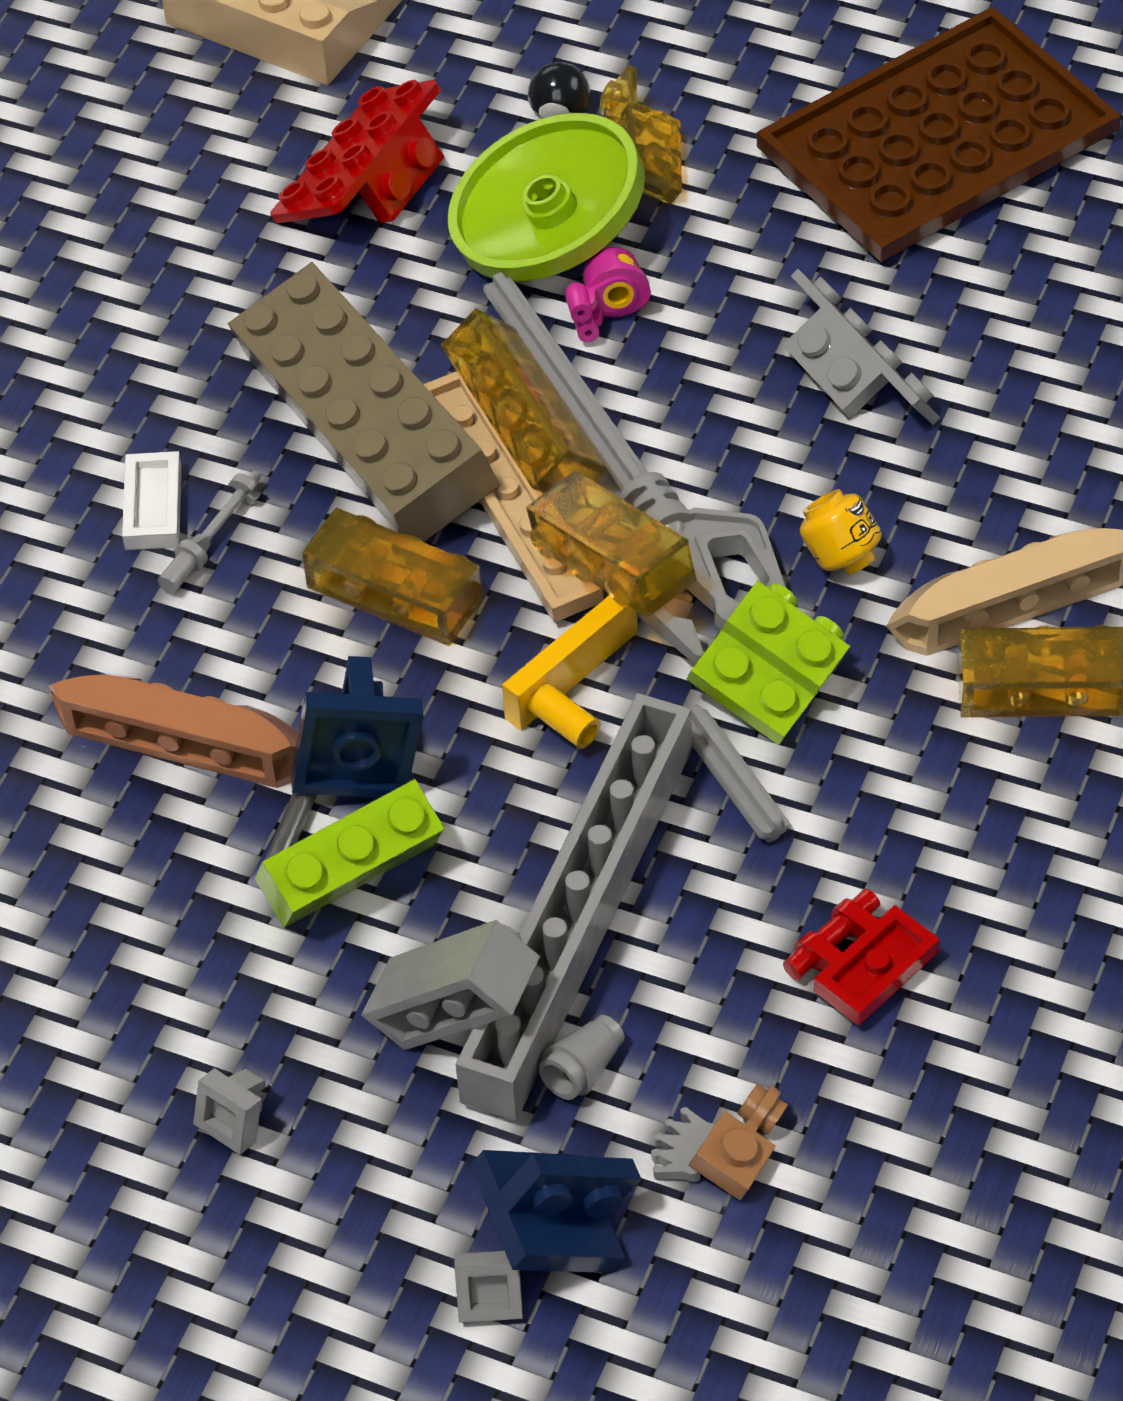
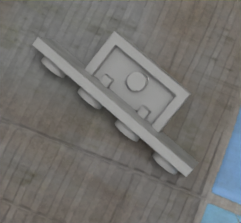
M799 269L791 275L820 309L783 346L832 400L852 418L879 390L890 382L921 415L934 425L941 418L927 404L934 395L913 373H910L904 379L896 371L903 362L883 341L880 340L873 346L865 338L872 329L851 308L843 314L835 306L842 297L821 276L813 283Z

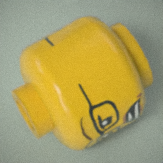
M836 489L821 496L803 510L806 518L800 525V535L822 570L836 571L843 568L847 575H851L875 560L876 557L872 550L881 540V529L858 494L843 495L840 489Z

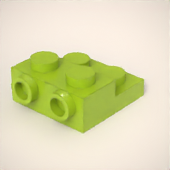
M757 580L728 618L720 633L691 669L686 680L777 745H780L837 668L850 645L842 640L844 637L843 631L835 622L823 616H818L813 620L796 608L797 599L786 587L776 583H772L767 587Z

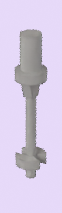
M252 471L249 476L241 473L236 474L228 484V486L235 488L236 491L202 534H197L191 540H182L175 548L174 553L176 557L158 578L159 585L165 591L175 593L192 571L201 570L208 561L206 552L211 544L210 540L241 502L252 505L261 496V492L253 489L261 478L257 471Z

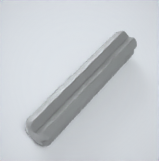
M698 705L689 707L691 709L692 747L756 835L769 843L776 841L781 834L787 831L789 827L788 819L710 713Z

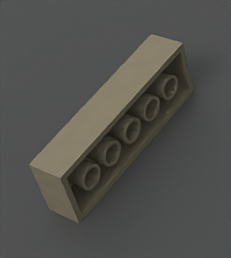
M310 262L227 323L249 361L413 550L500 486L485 454L478 444L313 262Z

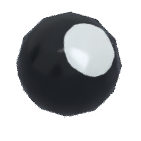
M555 62L543 65L533 75L528 87V102L535 115L540 119L560 114L584 113L590 99V85L580 69L570 63Z

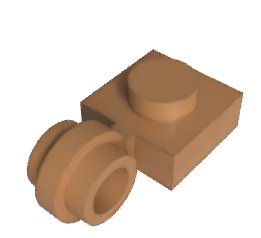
M757 1083L737 1115L746 1120V1123H742L724 1110L688 1166L738 1200H741L776 1147L775 1144L757 1133L756 1130L760 1129L768 1135L788 1105L779 1098L781 1091L772 1085L767 1090Z

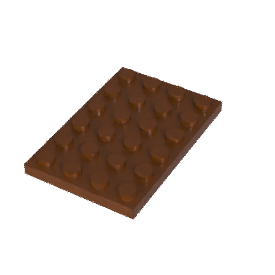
M992 6L757 131V148L882 262L1117 132L1120 128L1121 115Z

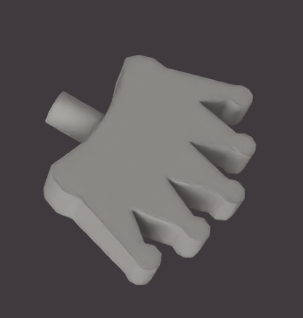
M683 1107L680 1109L683 1122H677L673 1119L665 1121L666 1131L673 1135L662 1133L654 1135L655 1145L665 1149H653L651 1151L653 1163L664 1165L662 1167L659 1165L653 1167L655 1179H677L689 1182L701 1180V1174L688 1165L715 1124L706 1122L687 1107Z

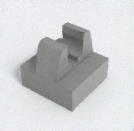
M215 1068L198 1080L193 1124L241 1155L256 1143L259 1115L263 1108L262 1099L256 1094L265 1088L266 1081L248 1069H244L230 1077H227Z
M505 1251L455 1254L454 1268L459 1323L523 1319L520 1270H512Z

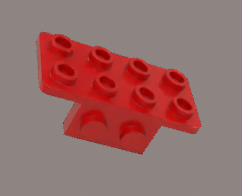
M409 80L400 86L385 89L382 86H376L366 91L358 99L357 103L359 106L352 115L340 122L332 130L331 134L333 137L327 145L306 161V170L301 176L280 192L278 196L280 201L270 212L276 223L335 215L341 212L358 192L379 223L394 221L445 158L419 118L441 91L437 81L417 82V80Z

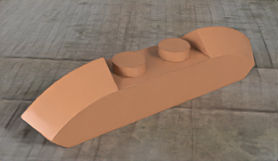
M100 674L80 676L48 685L58 716L69 735L274 788L291 783L298 732L281 719L263 710L248 705L228 704L212 696L200 697L176 691L165 684H149L142 682L141 678L124 675Z

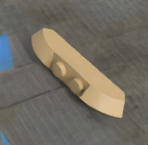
M1096 528L1049 537V540L1033 542L1018 551L992 560H982L973 564L970 568L937 577L908 596L893 613L886 627L906 650L928 656L1123 586V530Z

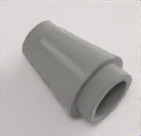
M599 1015L593 1021L546 1048L543 1054V1061L539 1064V1074L547 1088L558 1097L566 1100H572L577 1095H587L618 1050V1047L624 1042L625 1036L622 1028L611 1017Z

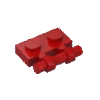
M866 888L853 899H843L831 910V919L817 932L808 931L794 945L795 952L783 962L785 971L795 980H800L811 969H821L822 971L814 978V992L858 1026L939 952L940 939L896 905L890 908L880 919L872 915L881 904L876 894ZM847 936L858 937L843 952L836 948Z

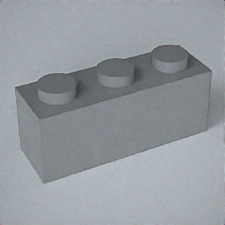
M497 920L485 923L389 958L361 1016L404 1050L512 1016L540 956L522 942L521 936L511 927L501 924Z

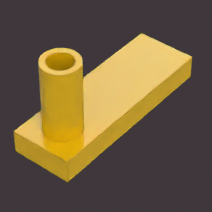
M622 586L618 587L504 682L502 690L505 719L522 731L538 717L579 749H583L591 744L599 733L600 721L565 694L638 633L637 597Z

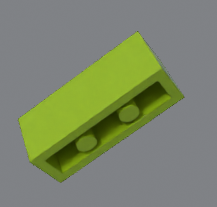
M416 779L262 861L255 880L283 928L431 848L435 845L445 828Z

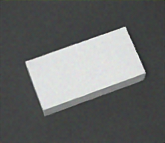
M179 451L125 454L122 528L125 550L175 548L179 545L182 466Z

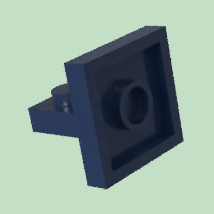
M348 656L342 694L305 692L291 773L292 793L380 798L410 782L423 717L422 700L420 698L383 696L382 681L373 680L371 657Z
M483 1150L471 1163L474 1176L512 1270L613 1273L626 1259L608 1216L621 1207L623 1199L641 1180L632 1158Z

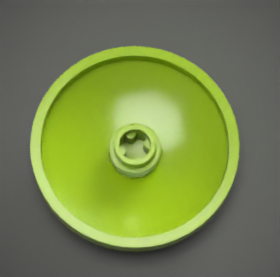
M568 113L528 123L505 135L487 148L470 165L458 182L448 209V229L451 239L471 268L492 279L493 275L501 272L506 278L511 277L514 282L537 280L559 274L581 264L598 253L629 222L643 193L645 183L644 163L629 134L623 127L608 118L588 113Z

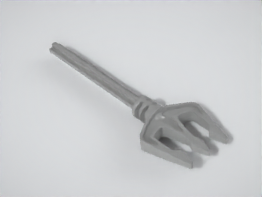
M502 272L493 275V282L484 285L483 291L621 489L622 492L618 499L619 507L630 518L631 525L639 531L614 563L612 592L622 586L637 597V616L696 664L704 654L693 621L671 615L650 584L662 576L674 577L714 613L715 625L722 630L726 621L740 603L726 595L712 558L736 554L742 555L765 586L768 587L770 584L776 583L786 587L765 525L760 518L748 513L704 508L688 510L679 501L678 495L670 488L669 482L661 473L647 472L512 278H506Z

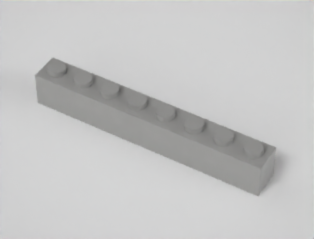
M640 693L636 694L519 933L522 942L535 951L540 958L512 1016L473 1028L455 1064L460 1103L517 1122L539 1075V1064L543 1061L544 1051L554 1044L692 752L690 708Z

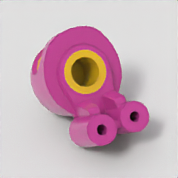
M613 246L603 248L587 260L583 268L584 285L573 282L565 290V299L571 318L574 321L578 337L583 342H592L598 338V326L602 324L604 316L621 317L634 313L641 309L651 296L648 279L639 268L634 255L626 249Z

